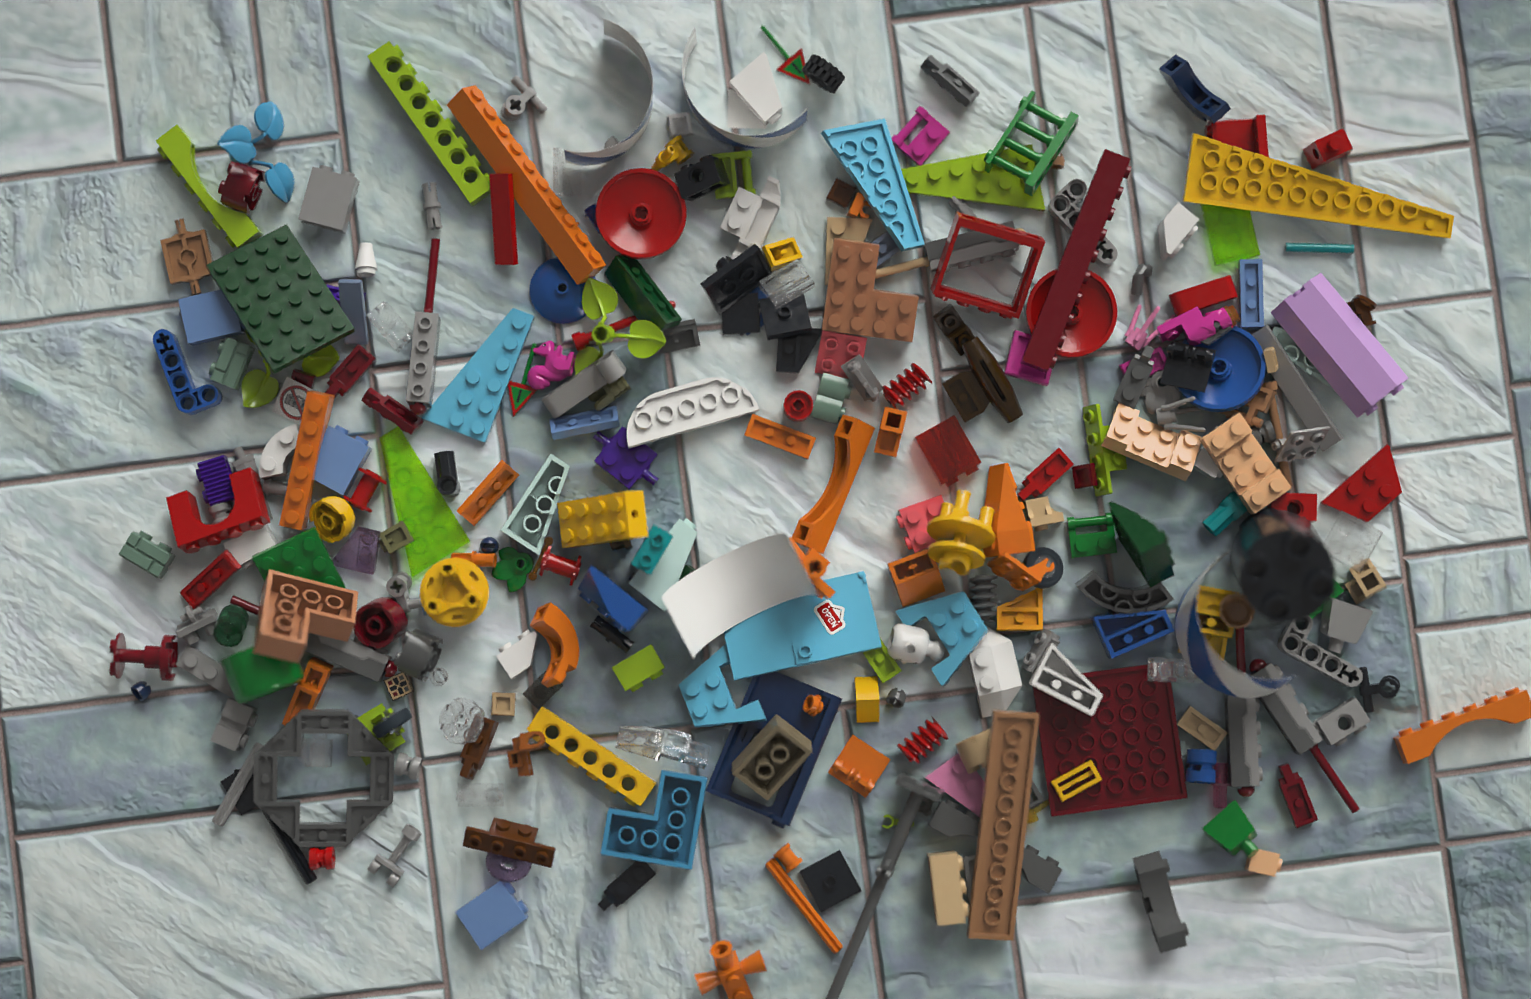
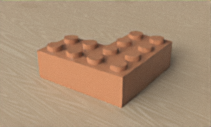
M839 238L833 239L821 329L912 342L919 297L914 294L874 289L879 244Z
M269 570L261 592L253 652L299 663L306 646L307 633L348 642L356 620L358 591Z

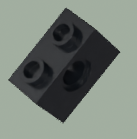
M706 155L699 159L700 162L694 165H684L680 168L681 171L674 173L682 199L694 201L730 184L721 158ZM703 172V179L699 181V176Z

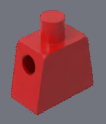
M1340 129L1314 141L1303 149V152L1311 169L1314 170L1350 154L1353 147L1345 130ZM1315 149L1319 154V158L1315 154Z

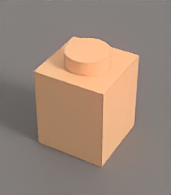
M1259 849L1253 857H1247L1244 869L1275 877L1276 872L1281 870L1282 859L1279 858L1280 854Z

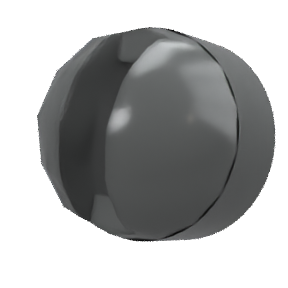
M894 688L888 693L886 701L893 707L901 708L906 700L905 692L903 690L897 691L898 688Z

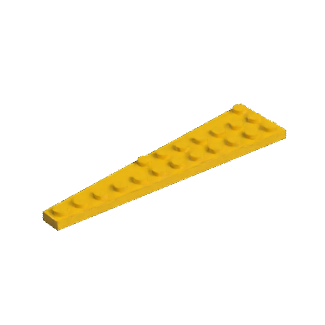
M1192 133L1182 202L1447 239L1451 238L1453 215Z

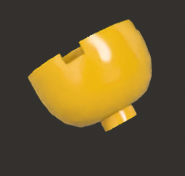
M325 497L314 503L309 510L310 523L314 521L316 529L324 541L329 543L340 541L347 537L354 528L356 518L354 510L341 497Z

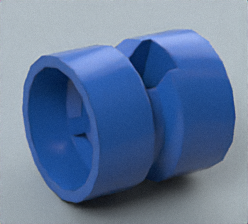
M1187 749L1186 762L1190 767L1186 769L1185 782L1216 784V770L1213 769V766L1217 763V751Z

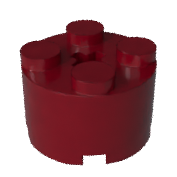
M231 161L227 169L228 176L226 181L222 180L218 188V193L222 194L221 203L250 214L249 210L253 211L260 200L263 191L260 188V181L265 182V172L243 163Z
M381 597L367 603L356 612L353 628L356 637L361 643L366 646L383 648L404 633L408 620L402 607L393 598Z

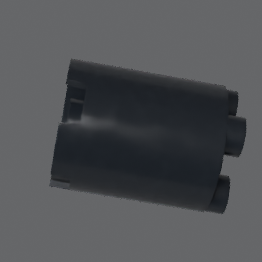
M1267 508L1250 515L1239 525V531L1234 538L1231 548L1230 562L1245 599L1255 611L1266 617L1270 622L1281 624L1311 616L1327 600L1332 598L1336 590L1334 562L1318 532L1307 518L1293 512Z

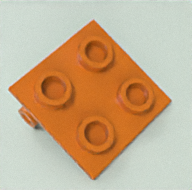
M852 734L828 773L866 798L891 759Z

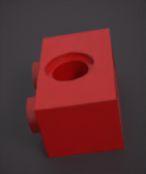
M1284 493L1267 505V508L1287 511V506L1292 504L1297 509L1296 514L1307 518L1311 523L1317 521V494Z

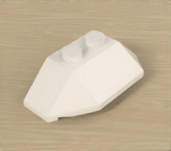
M988 626L986 627L989 631L972 653L968 654L982 718L992 716V710L1006 711L1022 687L1012 641Z

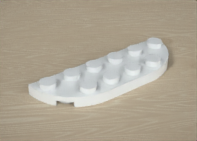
M706 378L659 391L643 399L633 411L627 426L626 438L628 449L759 412V407L747 389L725 378Z

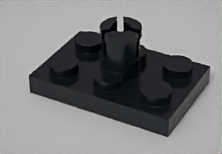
M754 244L733 260L728 256L720 258L716 263L717 272L700 284L713 308L720 315L774 275L760 248Z

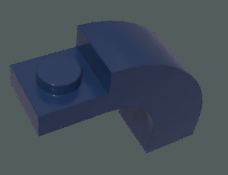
M1175 54L1159 68L1173 92L1204 122L1209 120L1214 124L1231 109L1226 101L1211 93L1201 83L1188 61Z

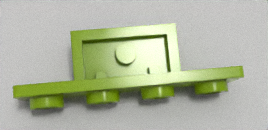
M1100 404L1083 407V420L1086 429V441L1090 463H1095L1098 486H1093L1095 496L1109 495L1113 493L1110 472L1126 470V456L1101 446L1110 425L1103 426Z

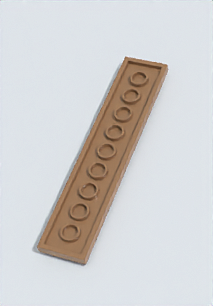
M992 710L966 935L968 938L1013 941L1040 716L1038 713Z

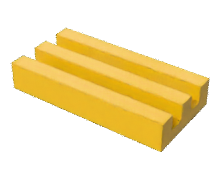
M1089 760L1050 782L1061 802L1102 781V778L1092 760ZM1087 767L1091 768V770L1060 787L1058 786V783ZM1094 774V779L1063 795L1062 791Z

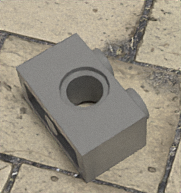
M1351 697L1313 722L1321 729V735L1327 745L1334 744L1337 747L1348 740L1346 736L1354 732L1356 735L1364 731L1370 719L1357 698ZM1341 717H1345L1348 721V725L1344 730H1341L1338 726V720Z

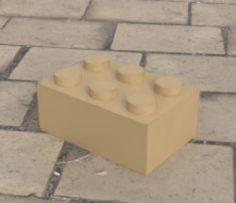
M955 850L927 853L936 924L942 926L966 923L965 917H969L968 903L963 901L962 894L966 893L965 880L960 878V871L963 870L962 856L957 855Z

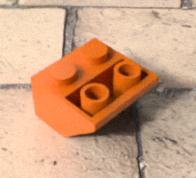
M928 549L887 564L902 607L945 592L936 561L929 557Z

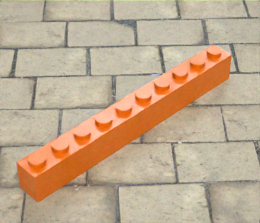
M476 85L462 88L447 104L450 111L496 173H513L514 199L576 284L585 283L588 278H593L606 266L601 254L589 242L587 235L581 231L574 217L568 213L562 205L560 198L554 194L549 187V183L541 176L535 164L523 151L522 146L511 135L509 128L500 120L496 110L484 98L482 91Z

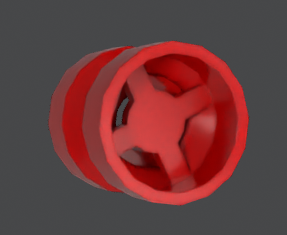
M310 847V870H318L320 867H325L327 870L335 869L336 857L334 847H326L321 850L318 847Z

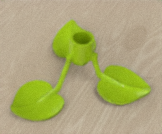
M588 278L582 293V307L584 313L590 319L596 320L602 316L601 321L592 330V338L596 341L600 352L595 347H586L580 350L576 355L575 375L601 358L604 354L602 343H610L614 337L629 339L628 349L637 358H649L656 354L666 344V339L661 329L654 323L647 320H637L630 325V334L615 333L611 326L604 325L607 319L606 314L614 312L617 308L618 295L613 287L593 278Z
M246 331V335H247L248 339L254 344V342L252 341L251 337L249 336V334H248L247 331ZM329 345L304 358L302 368L304 372L316 375V377L324 376L339 361V353L332 345ZM263 359V363L265 364L266 373L255 369L248 372L243 378L241 391L243 406L246 408L262 407L270 403L278 394L279 382L277 379L269 377L271 370L265 359Z

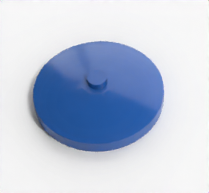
M1232 325L1231 331L1211 345L1207 346L1203 343L1196 345L1216 350L1205 393L1178 387L1185 399L1192 396L1196 398L1190 402L1191 404L1210 412H1227L1244 406L1259 392L1266 374L1265 357L1258 341L1246 330ZM1185 339V340L1182 342L1183 344H1188V345H1189L1187 339Z

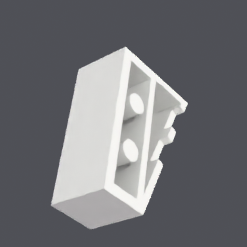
M1052 643L1048 644L1028 684L1089 716H1093L1103 695Z

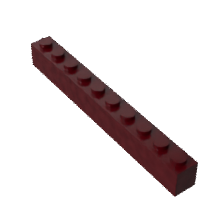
M1107 149L1103 151L1022 357L1021 364L1044 373L1049 368H1054L1058 358L1054 354L1057 347L1062 348L1066 338L1063 331L1065 326L1070 327L1074 314L1071 313L1073 305L1078 306L1083 294L1079 292L1082 283L1086 285L1091 274L1090 271H1087L1090 262L1095 263L1099 251L1096 250L1098 241L1103 242L1107 233V229H1104L1107 220L1111 221L1114 215L1115 208L1112 205L1115 199H1120L1124 187L1120 186L1123 178L1127 179L1132 168V166L1128 165L1130 158Z

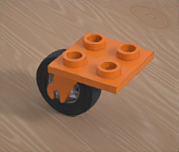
M1039 547L1035 551L1029 552L1025 556L1023 563L1007 552L987 563V566L992 569L995 575L1005 578L1014 589L1021 591L1032 586L1040 589L1052 587L1059 582L1063 575V562L1060 556L1054 550L1047 547Z

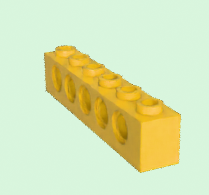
M544 706L540 708L527 728L529 732H542L546 739L545 742L549 744L548 749L558 756L560 753L567 756L569 764L577 769L579 766L587 770L586 775L596 782L598 779L604 781L606 789L614 794L620 792L625 796L623 800L633 807L637 804L642 806L657 783ZM550 726H555L559 730V735L555 739L547 736V729ZM532 737L535 741H540V737ZM568 739H575L577 741L578 747L576 751L570 752L566 749L565 744ZM589 751L594 752L597 756L596 762L592 765L586 763L584 759L585 754ZM611 764L615 767L616 773L613 777L605 776L603 772L605 765ZM631 777L634 780L635 786L632 790H626L623 787L622 781L624 778Z

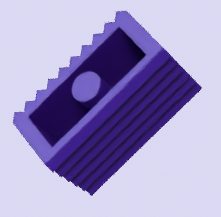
M221 455L197 463L199 469H196V475L199 482L204 484L205 490L202 491L205 503H209L211 507L223 502H234V493L229 477L232 471L227 456Z

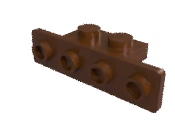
M495 817L489 831L467 826L463 840L464 847L549 868L552 867L556 850L554 847L535 843L538 828Z

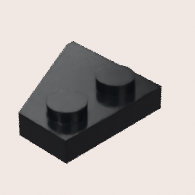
M812 328V332L778 338L776 372L799 373L820 338L822 329Z

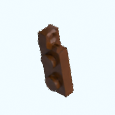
M478 714L475 716L460 755L462 758L461 763L463 764L460 776L471 780L474 779L477 770H480L484 764L499 722Z

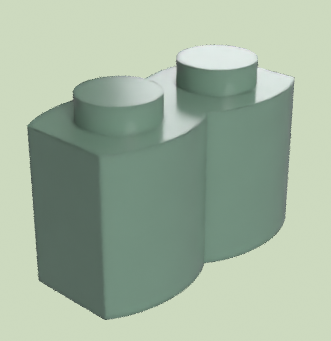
M823 372L811 417L837 425L838 420L841 419L846 411V408L842 407L844 398L849 399L852 390V386L848 385L850 380Z

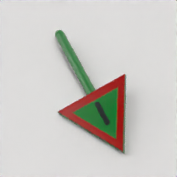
M761 26V30L787 60L776 70L810 84L809 79L806 77L807 75L802 71L805 65L802 48L790 57L766 27Z
M536 343L532 344L522 382L509 381L508 384L513 417L538 391L531 386L525 385L535 353L533 349L537 346Z

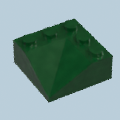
M1113 501L1109 502L1108 506L1117 538L1149 587L1151 588L1174 576L1172 566L1175 563L1170 555L1172 551L1167 544L1169 540L1163 530L1159 531L1154 523L1142 518L1138 513Z

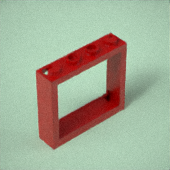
M956 212L930 289L935 294V297L941 298L943 301H947L949 298L956 300L958 305L964 307L973 305L984 313L994 311L1005 319H1012V317L1019 319L1045 245V240L1038 235ZM960 226L1031 247L1011 305L941 285Z

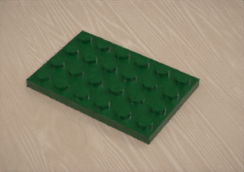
M287 224L206 265L208 272L274 374L355 332L354 326Z

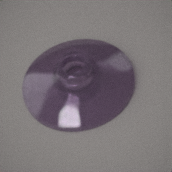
M487 853L486 856L488 872L502 882H516L523 879L529 873L532 865L529 862ZM510 864L512 867H506L504 865Z

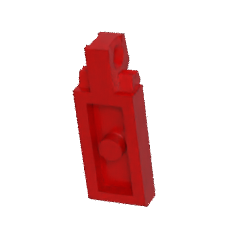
M1060 448L1056 449L1025 477V480L1022 482L1025 488L1017 494V497L1022 502L1031 494L1036 498L1069 470L1074 463Z

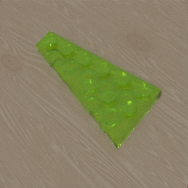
M397 426L379 437L398 520L399 522H405L414 539V542L405 546L411 576L415 577L471 541L439 492L405 434Z

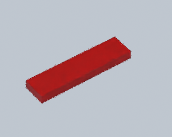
M513 173L489 174L495 265L518 264Z

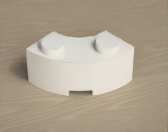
M290 425L280 430L269 440L260 459V478L269 479L287 475V466L295 452L300 425Z

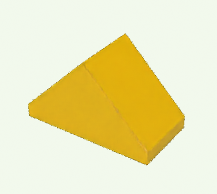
M794 237L762 247V254L772 272L803 258Z
M878 676L855 677L856 723L879 722Z

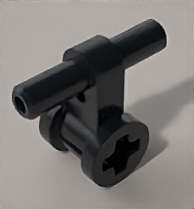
M1359 667L1363 674L1362 682L1358 686L1359 693L1363 697L1365 712L1371 713L1374 711L1372 694H1380L1388 699L1393 698L1400 690V682L1395 676L1387 675L1379 683L1370 684L1367 667ZM1387 681L1390 682V685H1395L1391 692H1388L1387 688H1383Z

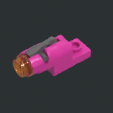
M1233 305L1229 307L1224 306L1218 310L1205 313L1204 317L1199 308L1195 307L1157 326V332L1162 343L1167 340H1175L1183 333L1189 345L1196 346L1203 343L1209 346L1236 326V323L1241 320Z

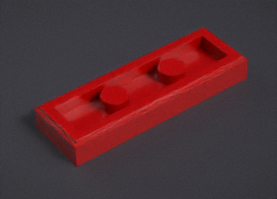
M225 550L179 593L193 609H196L240 570L242 566L229 550Z

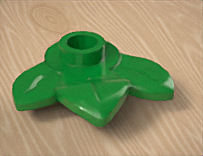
M505 547L498 551L501 561L497 562L496 567L492 569L491 575L498 580H507L508 591L515 592L525 585L527 574L534 567V561L528 553H519L513 547ZM521 560L524 561V566L522 568L519 566V562Z

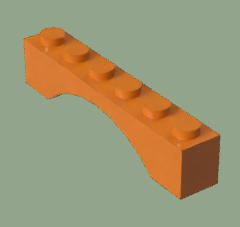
M314 390L307 391L279 526L296 530L307 528L318 457L330 420L335 395Z
M842 415L834 434L835 459L828 485L816 505L799 519L792 535L793 540L797 544L808 549L814 548L817 552L824 554L875 430L873 426L857 418Z
M1518 687L1505 691L1506 695L1498 698L1497 695L1484 699V704L1479 706L1473 703L1462 707L1463 712L1457 714L1454 711L1441 715L1442 719L1433 722V719L1420 723V728L1415 730L1409 727L1399 731V736L1393 737L1402 762L1410 764L1429 757L1435 746L1446 734L1466 722L1478 719H1496L1516 724L1531 718V700L1527 690H1519Z

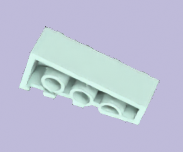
M549 454L500 531L539 555L570 466L554 455Z

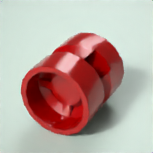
M801 390L789 393L783 405L786 417L794 422L807 420L813 410V400L810 395Z

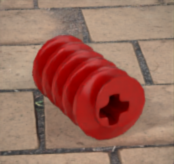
M915 363L910 365L912 372L908 369L903 370L905 377L900 374L896 375L898 383L894 380L889 381L891 388L885 385L882 386L883 396L894 409H897V403L903 407L905 406L903 398L911 401V392L919 395L917 387L920 386L924 390L927 389L925 381L932 384L925 371Z
M933 717V723L928 720L924 721L926 729L918 726L919 735L911 732L912 741L904 738L905 747L897 744V747L911 763L914 761L920 764L919 755L927 758L926 749L934 752L933 743L941 746L940 737L945 740L949 739L947 733Z

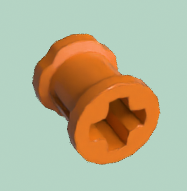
M789 843L785 844L773 855L774 858H778L785 866L787 873L803 861L802 858H798L790 849Z

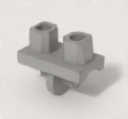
M191 605L185 606L186 614L180 616L181 621L184 623L177 626L178 631H176L178 638L183 637L188 645H192L200 640L196 630L202 627L208 636L217 633L219 626L216 620L217 613L213 608L204 613L201 606L193 609Z

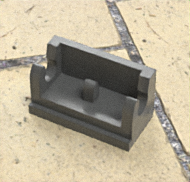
M695 319L682 321L678 326L664 329L663 334L666 344L656 355L700 346Z

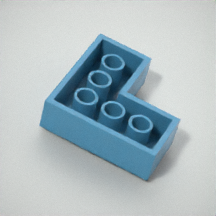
M662 770L654 814L609 807L601 854L692 870L708 777Z

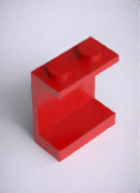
M1256 115L1253 119L1216 121L1214 124L1208 121V125H1205V137L1269 157L1265 115Z

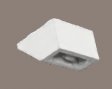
M1179 202L1157 226L1160 258L1163 261L1168 256L1172 259L1184 246L1181 241L1183 239L1187 241L1198 229L1195 224L1199 219Z

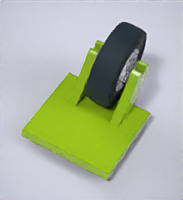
M383 703L357 719L391 751L406 742L401 735L405 732L402 724L412 718V714L408 708L394 713L392 708L386 710ZM360 756L366 766L370 764L371 757Z

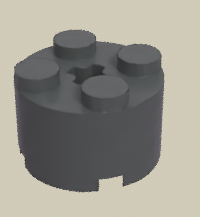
M415 629L413 632L407 631L403 638V644L405 645L402 652H398L394 665L398 666V671L426 681L428 679L425 676L427 672L432 673L437 665L442 651L441 648H438L439 643L443 644V640L419 629Z

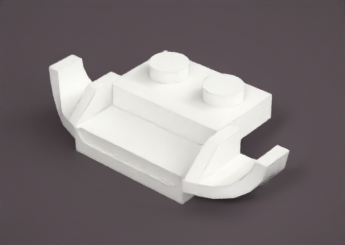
M769 176L760 196L741 187L738 188L720 226V229L740 238L731 257L732 259H735L754 244L759 248L762 247L780 208L779 180Z

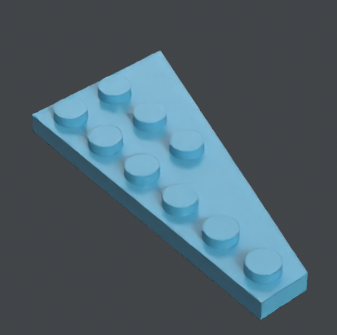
M885 118L823 130L821 135L901 252L923 247L925 243Z
M512 308L433 403L432 408H429L423 415L422 419L486 443L535 317Z

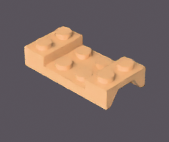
M1119 402L1113 412L1110 427L1101 446L1186 481L1192 472L1201 445L1199 441L1201 437L1185 430H1181L1179 434L1171 430H1165L1162 426L1138 417L1139 410Z
M1239 412L1235 413L1210 433L1201 437L1199 441L1249 513L1255 514L1292 487L1281 471L1273 465L1251 433L1252 429Z

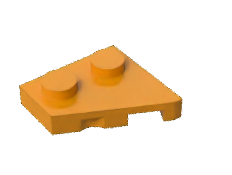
M1035 588V590L1024 595L1022 594L1010 602L997 606L996 631H1043V589Z

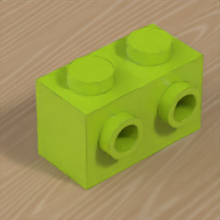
M650 644L611 668L624 690L628 691L630 689L633 693L643 687L642 682L649 677L653 681L662 676V670L666 667L653 645Z

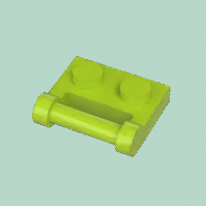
M752 151L711 154L722 159L730 181L729 185L715 191L716 200L732 199L738 190L735 160L742 161L744 189L756 194V189L753 188L750 161Z

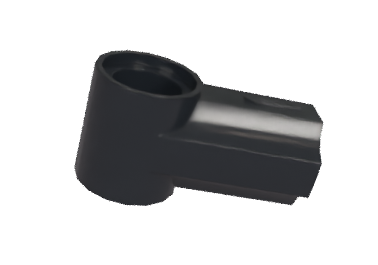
M454 451L434 453L438 479L437 488L444 496L455 497L460 491ZM447 481H453V489L445 492L443 489L444 484Z

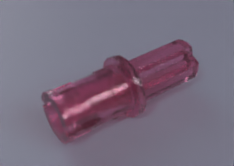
M1216 763L1213 766V769L1216 770V784H1211L1213 786L1214 808L1227 807V786H1229L1227 784L1228 763Z

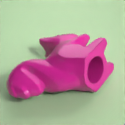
M546 341L540 347L533 349L535 354L545 357L544 365L533 366L528 371L527 381L533 389L544 390L545 387L550 386L551 381L558 382L568 376H572L576 360L574 352H570L567 356L563 355V347L558 345L555 350L553 341Z

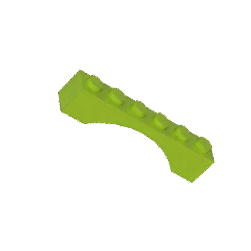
M175 125L156 140L160 146L157 148L158 152L165 160L167 158L173 163L170 166L178 177H184L187 181L184 186L192 195L197 194L200 198L198 204L205 213L210 211L214 217L211 221L219 231L223 229L228 236L225 239L232 248L237 247L239 249L263 235L246 213L234 211L221 205L207 192L197 171L195 145L179 125Z

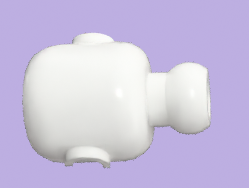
M896 624L892 628L888 639L887 652L890 657L900 660L903 664H906V662L921 664L925 656L930 657L933 661L942 660L945 646L941 640L930 641L928 632L922 628L906 624Z

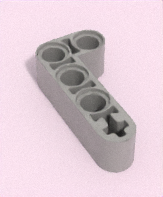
M1081 179L1071 180L1052 198L1048 206L1049 213L1069 234H1071L1073 229L1069 219L1078 217L1080 209L1076 205L1087 192V185ZM1070 187H1080L1081 195H1073L1070 192ZM1054 202H1063L1065 210L1057 211L1054 208ZM1105 237L1103 242H1101L1103 245L1098 249L1099 253L1095 261L1102 267L1110 266L1118 255L1115 246ZM1103 252H1110L1109 258L1103 259L1101 257Z
M611 350L551 391L541 401L552 416L557 418L605 384H610L620 378L627 368L615 351Z
M1310 616L1304 618L1305 627L1302 630L1296 627V621L1287 622L1277 642L1278 648L1282 653L1343 686L1356 687L1362 682L1363 674L1359 668L1306 640L1313 625ZM1288 637H1291L1295 642L1294 648L1291 650L1285 647V640ZM1308 648H1311L1315 653V657L1311 661H1308L1305 657V651ZM1329 659L1335 663V668L1331 672H1328L1325 668V663ZM1341 670L1346 673H1352L1354 680L1348 681V676L1339 673Z

